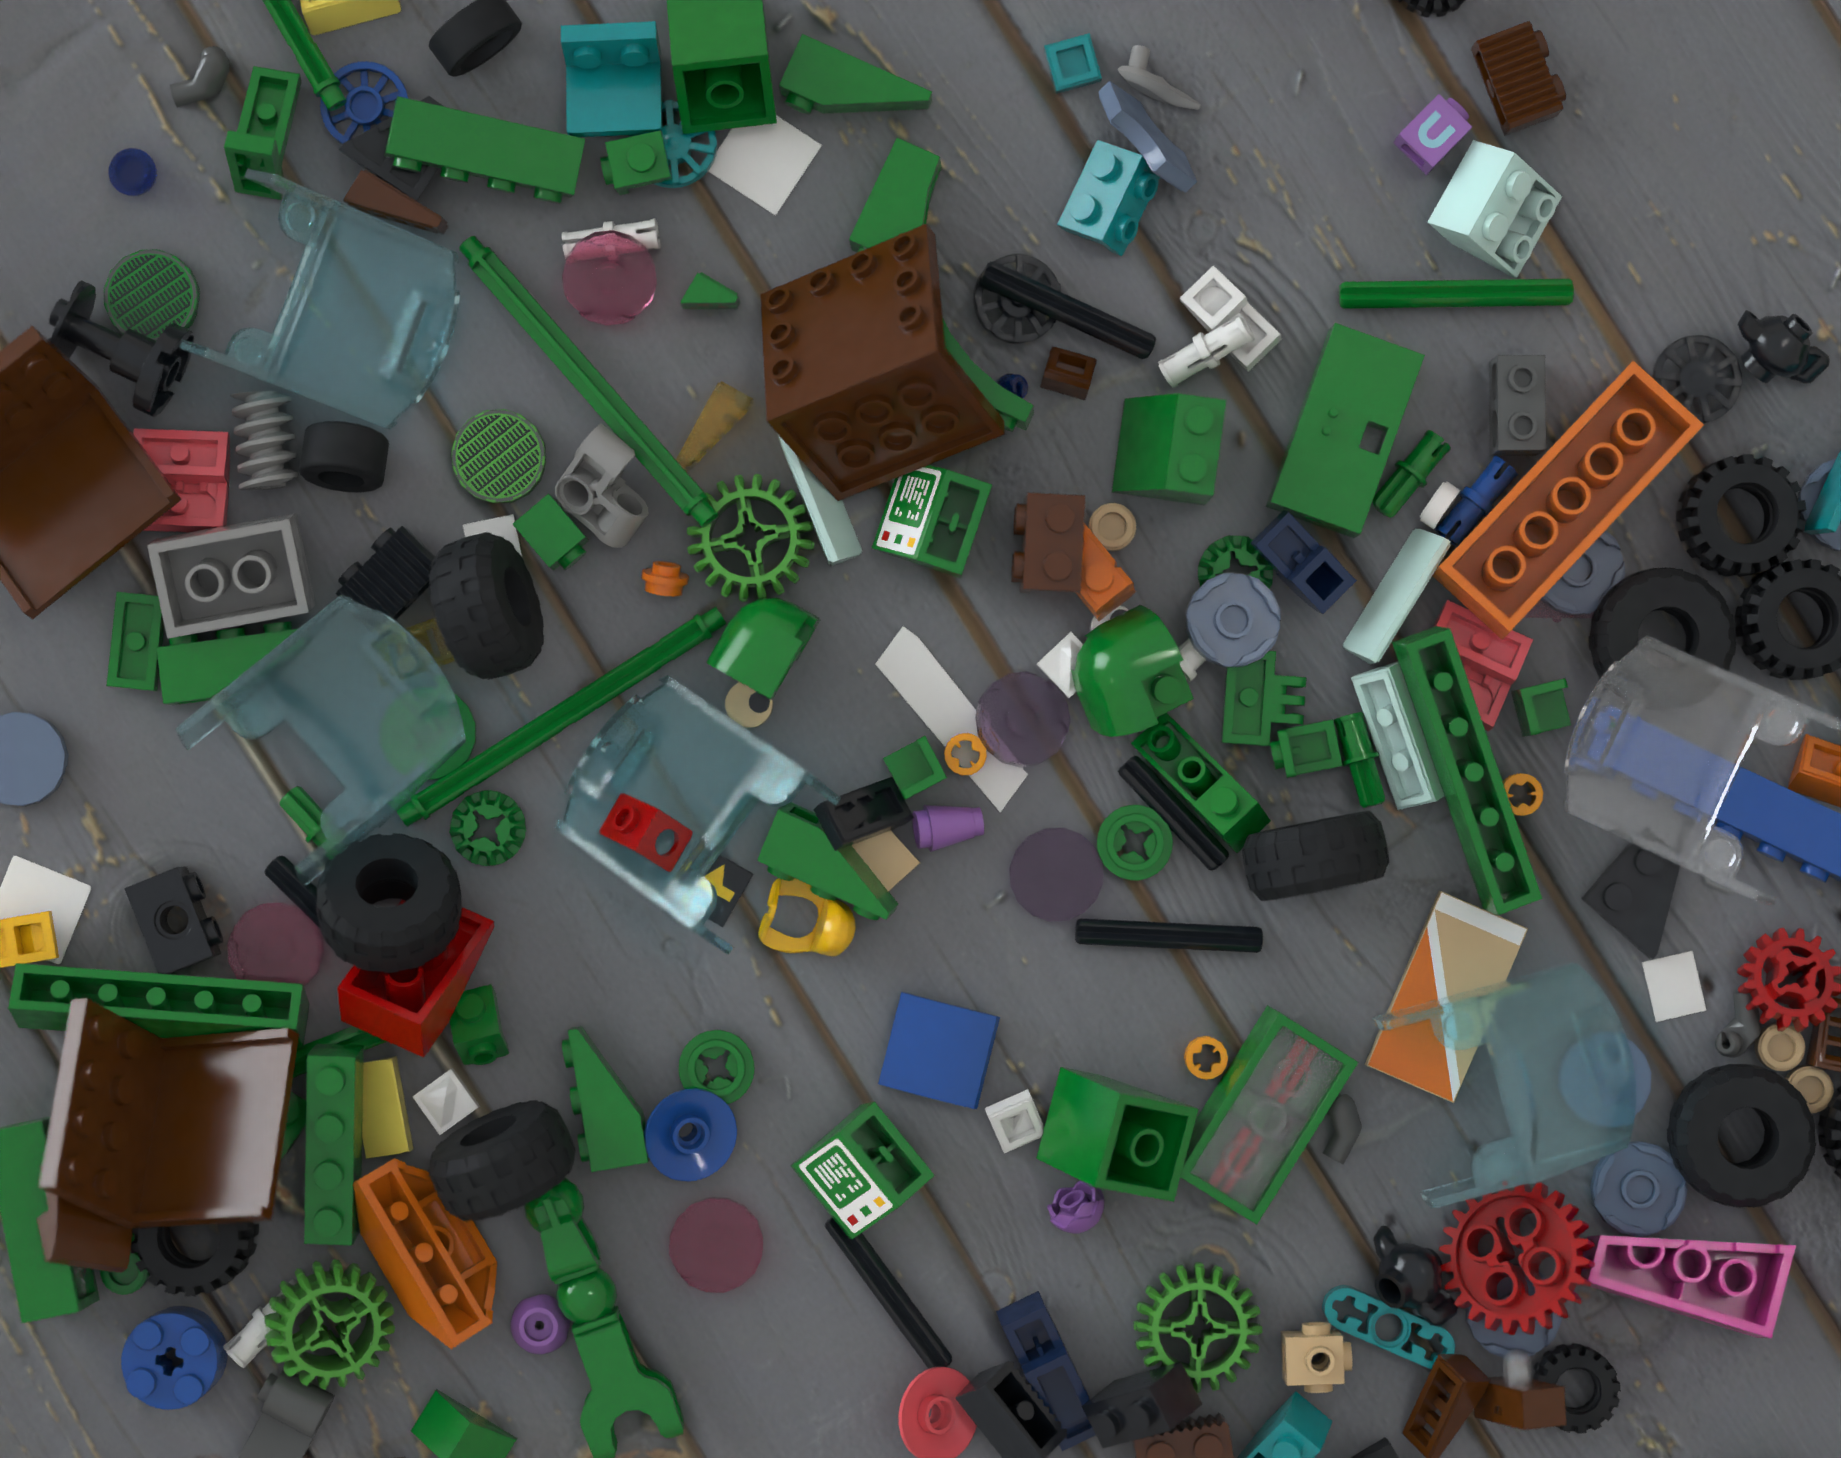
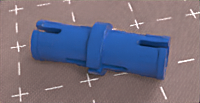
M1494 456L1491 459L1492 461L1470 488L1467 486L1463 488L1459 493L1461 500L1441 524L1435 528L1436 532L1445 538L1451 529L1458 524L1459 527L1449 538L1450 544L1455 547L1461 544L1482 516L1486 517L1494 509L1492 504L1511 481L1518 476V472L1509 465L1501 476L1495 479V475L1506 462L1498 456Z

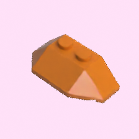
M394 1158L355 1181L353 1188L360 1234L408 1316L450 1349L492 1324L493 1311L491 1309L495 1294L498 1262L473 1220L463 1221L450 1214L449 1211H446L434 1188L429 1172L406 1165L405 1162Z

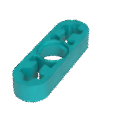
M1348 1285L1333 1287L1326 1293L1323 1299V1314L1333 1327L1426 1368L1432 1369L1440 1353L1433 1352L1430 1358L1424 1357L1426 1350L1413 1341L1409 1342V1350L1401 1348L1410 1337L1412 1322L1419 1324L1414 1330V1333L1418 1336L1431 1339L1434 1333L1440 1334L1438 1341L1444 1346L1441 1354H1454L1455 1352L1454 1339L1444 1327L1430 1325L1423 1317L1402 1308H1391L1381 1299ZM1347 1295L1352 1296L1351 1304L1356 1309L1367 1313L1369 1303L1375 1305L1367 1316L1365 1331L1358 1329L1363 1323L1360 1318L1346 1314L1343 1320L1337 1319L1338 1312L1332 1307L1335 1300L1344 1301ZM1388 1313L1397 1315L1402 1324L1401 1332L1392 1340L1379 1338L1375 1331V1324L1378 1318Z

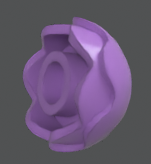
M1081 1180L1072 1188L1059 1189L1054 1195L1053 1203L1047 1206L1051 1217L1050 1222L1061 1231L1073 1234L1091 1229L1099 1222L1104 1210V1196L1101 1189Z
M539 1294L522 1300L516 1306L511 1319V1333L516 1343L525 1351L532 1354H546L557 1350L564 1344L567 1339L570 1320L563 1315L554 1297L547 1294ZM537 1321H542L544 1323L543 1329H538L536 1327Z

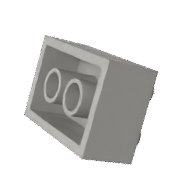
M297 513L160 537L147 545L167 639L309 613L316 605Z

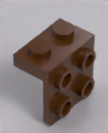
M1027 493L1024 498V504H1016L1014 509L1013 535H1022L1021 552L1014 551L1012 555L1011 582L1020 583V593H1030L1032 590L1081 592L1085 495Z

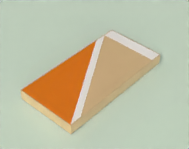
M1438 891L1364 1065L1454 1103L1528 928L1447 893Z

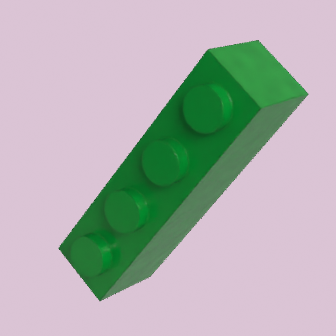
M397 96L384 156L394 158L393 167L421 172L422 165L440 168V177L468 183L469 175L488 179L487 188L515 193L516 186L534 189L533 198L561 204L562 196L570 198L575 193L585 139Z
M316 1043L307 1055L304 1244L353 1245L360 1232L353 1183L361 1178L364 1045Z

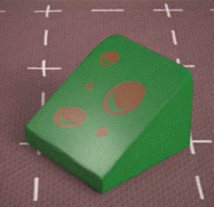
M697 272L680 302L683 309H737L741 303L738 293L702 272L700 274Z

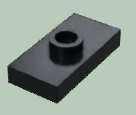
M893 777L821 802L813 809L834 851L903 826L914 818Z

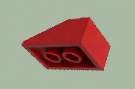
M401 900L398 905H401L406 901ZM462 907L459 930L455 938L448 944L445 951L437 958L435 957L426 962L425 965L412 970L398 971V973L372 972L359 969L353 965L337 987L341 1021L424 1058L449 1023L495 927L494 921Z

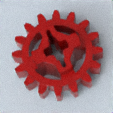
M1784 927L1779 928L1773 933V939L1765 933L1756 940L1758 948L1751 946L1743 954L1750 963H1744L1737 970V974L1748 978L1747 982L1738 987L1739 993L1751 994L1752 1000L1745 1006L1746 1009L1749 1011L1759 1007L1763 1011L1759 1022L1765 1024L1771 1018L1777 1020V1031L1780 1032L1787 1029L1791 1022H1793L1797 1032H1802L1808 1028L1809 1021L1814 1026L1819 1025L1826 1019L1824 1012L1831 1013L1838 1007L1837 1002L1831 997L1841 994V984L1834 982V978L1841 974V967L1831 966L1829 960L1833 958L1836 952L1834 949L1822 952L1819 949L1822 940L1820 936H1816L1810 942L1805 941L1804 929L1801 928L1792 933L1790 938ZM1791 952H1795V953H1797V954H1800V955H1802L1803 957L1793 955ZM1762 968L1766 973L1765 986L1762 982ZM1799 972L1803 973L1796 980V983L1786 984L1782 988L1778 987L1785 980L1784 977L1794 976ZM1816 975L1819 978V991L1815 987ZM1778 1003L1787 1004L1790 1008L1783 1007Z

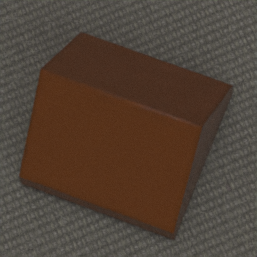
M1055 346L1052 347L1040 388L1085 400L1097 359Z

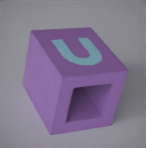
M1438 94L1399 133L1393 143L1427 175L1471 130L1472 126L1467 122L1469 115L1457 101L1452 98L1445 100Z

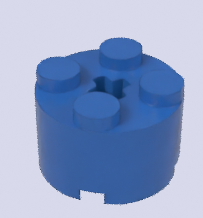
M188 1306L169 1307L147 1318L130 1333L122 1351V1372L129 1393L147 1405L165 1410L180 1409L198 1401L216 1385L225 1371L228 1354L223 1348V1345L227 1343L223 1333L220 1332L205 1312ZM173 1348L176 1349V1357L183 1358L184 1361L177 1367L173 1366L172 1360L166 1356V1353Z

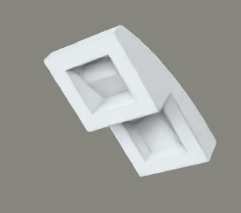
M1214 266L1180 297L1183 305L1208 332L1233 319L1237 314H1241L1253 332L1255 340L1236 349L1230 355L1248 372L1282 340L1281 334L1247 302L1246 296Z

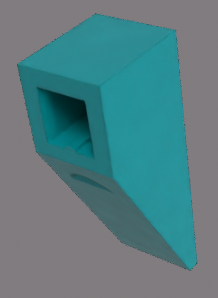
M1295 1391L1265 1422L1237 1458H1314L1322 1450L1333 1421Z

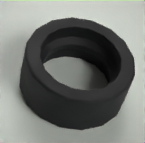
M476 0L447 20L435 32L429 41V48L450 76H460L479 67L504 49L520 32L522 22L506 0Z

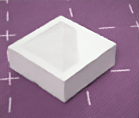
M1072 632L1064 637L1036 664L1068 699L1076 692L1071 670H1075L1077 655L1083 646L1081 641Z
M453 1068L412 1096L439 1135L480 1107Z
M1028 1089L985 1108L1004 1154L1042 1137L1044 1125Z

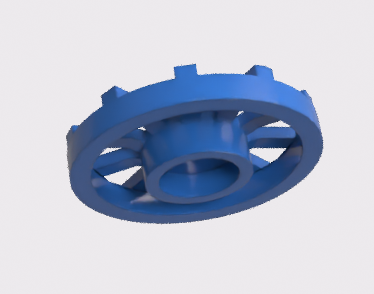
M355 62L340 68L334 73L335 77H338L339 81L349 92L346 97L347 102L343 105L346 111L331 117L330 111H328L322 99L320 101V110L323 122L330 134L343 144L352 138L359 125L363 126V130L366 132L371 129V125L381 123L382 116L392 117L393 110L386 109L385 104L395 101L397 96L408 99L409 96L402 81L389 68L374 62ZM360 71L361 86L354 88L346 76ZM368 71L382 74L374 88L369 87ZM390 79L398 91L381 97L380 92ZM351 118L352 122L345 134H340L334 124Z

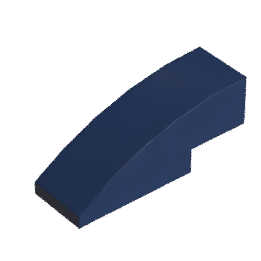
M1039 1291L996 1311L1000 1324L1022 1367L1028 1383L1032 1384V1391L1037 1392V1399H1043V1406L1049 1407V1414H1055V1421L1061 1422V1428L1067 1429V1436L1059 1444L1061 1450L1064 1451L1095 1436L1096 1434L1082 1408V1405L1089 1401L1090 1397Z

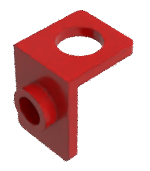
M625 793L619 795L599 830L602 836L637 852L667 872L673 870L693 834L692 830L663 811ZM671 829L674 833V844L667 853L659 855L655 848L656 840L661 832Z

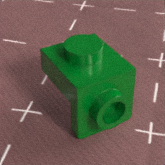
M661 130L605 142L608 156L600 157L606 185L614 184V189L619 195L629 194V189L672 180L664 136Z
M1333 719L1277 730L1279 740L1270 742L1275 770L1285 768L1287 778L1343 766Z
M492 984L465 990L450 1019L453 1044L463 1064L485 1065L495 1061L498 1057L508 1055L509 1048L502 1033L496 992Z

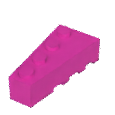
M1604 1235L1587 1236V1239L1594 1242L1595 1246L1584 1251L1583 1257L1595 1262V1267L1582 1269L1581 1276L1591 1282L1590 1287L1755 1338H1772L1796 1245Z

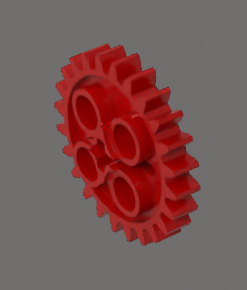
M1524 1178L1518 1179L1515 1190H1513L1509 1181L1499 1179L1498 1193L1484 1184L1481 1186L1483 1200L1478 1201L1467 1195L1465 1200L1470 1210L1466 1214L1453 1210L1452 1214L1460 1222L1458 1227H1444L1443 1229L1447 1235L1453 1238L1452 1244L1439 1246V1251L1451 1256V1261L1441 1265V1270L1447 1274L1454 1275V1278L1444 1287L1450 1292L1461 1291L1462 1293L1454 1302L1455 1306L1465 1309L1472 1305L1468 1318L1479 1322L1485 1317V1328L1496 1331L1502 1322L1503 1332L1514 1336L1518 1324H1520L1524 1333L1533 1335L1536 1320L1542 1327L1551 1329L1553 1326L1550 1314L1554 1312L1560 1317L1567 1319L1569 1314L1564 1303L1569 1300L1581 1304V1298L1574 1291L1576 1286L1591 1285L1587 1278L1581 1276L1582 1269L1595 1267V1262L1583 1257V1252L1593 1248L1595 1244L1588 1239L1579 1237L1580 1234L1589 1228V1225L1583 1220L1572 1221L1579 1208L1571 1203L1561 1207L1565 1195L1555 1190L1547 1197L1548 1186L1539 1181L1531 1191L1529 1181ZM1534 1213L1537 1220L1536 1228L1530 1235L1522 1236L1520 1222L1527 1214ZM1500 1218L1505 1220L1504 1224L1508 1238L1501 1232L1498 1225ZM1491 1233L1494 1238V1247L1488 1255L1481 1257L1478 1252V1243L1484 1235ZM1512 1245L1524 1251L1518 1256L1521 1268L1510 1263V1260L1515 1257ZM1553 1256L1556 1262V1270L1549 1279L1542 1280L1539 1275V1266L1545 1258ZM1525 1275L1532 1281L1535 1288V1293L1532 1296L1528 1293L1529 1289ZM1510 1276L1513 1281V1291L1508 1298L1500 1300L1496 1292L1497 1285L1503 1278Z

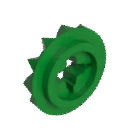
M1228 535L1213 542L1203 553L1198 565V581L1201 587L1207 580L1229 569L1230 553L1234 554V558L1237 559L1239 566L1255 567L1256 570L1249 572L1248 575L1259 579L1269 589L1273 583V567L1250 544L1253 541L1248 536Z
M483 790L465 797L453 811L449 833L456 851L468 861L482 866H494L508 861L519 851L526 835V822L521 808L512 798L501 792ZM476 811L487 820L504 815L505 818L495 828V832L498 835L497 839L501 843L499 846L487 836L480 839L476 838L474 841L471 840V837L476 835L475 832L480 828L477 821L478 817L475 815Z
M1127 805L1111 812L1101 824L1097 836V849L1104 866L1116 876L1127 880H1143L1157 874L1167 864L1173 847V838L1169 825L1155 810L1143 805ZM1125 825L1127 830H1131L1134 834H1139L1142 831L1145 833L1151 829L1152 833L1142 843L1145 849L1144 853L1148 857L1147 860H1144L1135 851H1130L1127 854L1124 852L1118 856L1117 852L1126 843V838L1123 835L1125 832L1121 826Z
M711 1030L700 1033L688 1042L679 1060V1077L684 1089L697 1088L710 1091L721 1097L727 1104L735 1102L746 1093L752 1083L755 1072L753 1055L746 1043L739 1036L724 1030ZM728 1050L730 1054L727 1057L728 1061L725 1064V1068L730 1072L729 1075L735 1078L734 1081L728 1077L724 1078L718 1075L708 1085H705L703 1082L707 1078L706 1074L709 1068L704 1064L705 1061L699 1057L700 1054L706 1058L710 1057L716 1060Z

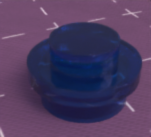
M129 148L120 151L113 157L109 165L108 174L112 185L120 193L127 196H139L145 194L153 187L157 178V168L153 159L146 152L136 148Z

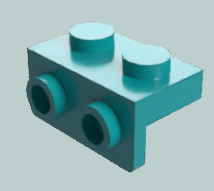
M1097 140L1057 225L1066 232L1102 244L1112 253L1122 256L1128 244L1134 240L1137 234L1138 223L1148 202L1157 192L1160 177L1151 171L1141 154Z

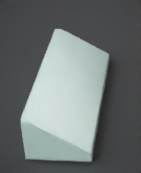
M778 435V440L802 500L808 509V515L813 523L828 565L834 566L859 556L862 553V548L843 501H837Z
M1416 528L1411 532L1343 643L1345 650L1370 665L1381 660L1450 548L1451 544L1449 543L1451 541L1423 529Z
M1396 661L1351 677L1376 751L1379 752V759L1397 810L1436 802L1444 797L1399 662Z

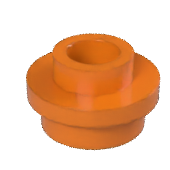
M654 561L652 568L642 570L641 578L645 580L644 590L646 592L674 597L682 595L683 586L688 585L689 575L680 572L681 565L667 561Z

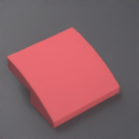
M134 428V436L182 499L143 531L193 532L226 526L230 473L229 432Z
M1447 600L1433 627L1438 626L1451 629L1484 729L1490 731L1496 723L1511 685L1519 675L1533 639L1511 630L1502 640L1469 609Z

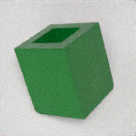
M1566 678L1511 691L1522 737L1571 725L1562 690L1568 687Z
M926 736L883 758L905 800L947 779Z

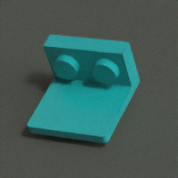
M656 21L561 25V45L566 64L567 134L575 137L641 135L662 131L661 48Z

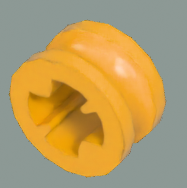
M961 733L952 737L944 750V759L948 768L962 776L978 772L983 767L987 758L986 747L983 741L970 733ZM960 741H970L971 749L979 752L977 763L975 764L973 761H970L972 766L970 768L959 767V759L952 757V749L955 745L960 748Z
M1513 774L1503 780L1508 799L1514 796L1513 794H1508L1512 784L1523 786L1527 783L1532 792L1527 793V795H1532L1530 804L1518 803L1516 806H1513L1510 802L1513 814L1517 816L1532 814L1540 807L1543 801L1541 784L1535 777L1529 774Z
M1201 1036L1190 1041L1185 1049L1184 1060L1186 1067L1193 1075L1208 1080L1214 1079L1223 1073L1227 1067L1228 1055L1224 1045L1217 1039ZM1205 1044L1213 1045L1211 1051L1213 1053L1218 1051L1219 1053L1218 1062H1212L1208 1071L1199 1070L1201 1064L1196 1063L1194 1065L1193 1054L1200 1053L1202 1045Z

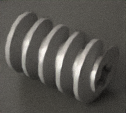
M251 391L231 394L232 398L245 401V403L232 408V416L246 420V422L234 427V435L248 439V441L236 446V454L250 458V460L237 465V472L252 477L239 484V490H268L285 487L287 481L298 477V471L284 468V463L297 458L296 452L282 449V444L295 439V434L283 431L280 428V425L293 420V415L279 411V406L292 401L291 396L277 391Z

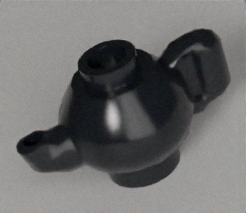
M1745 310L1737 325L1742 337L1749 343V349L1741 356V360L1745 367L1763 383H1768L1776 375L1797 380L1804 384L1811 383L1829 367V356L1818 347L1810 346L1808 338L1813 332L1808 324L1798 315L1792 314L1790 317L1783 315L1767 316L1759 320L1753 313Z
M1381 1226L1373 1239L1376 1253L1381 1260L1379 1273L1375 1279V1289L1379 1298L1391 1308L1404 1307L1416 1309L1419 1316L1423 1317L1430 1325L1442 1326L1457 1314L1458 1307L1455 1306V1300L1447 1291L1441 1289L1442 1261L1439 1255L1430 1248L1410 1243L1398 1244L1388 1226Z

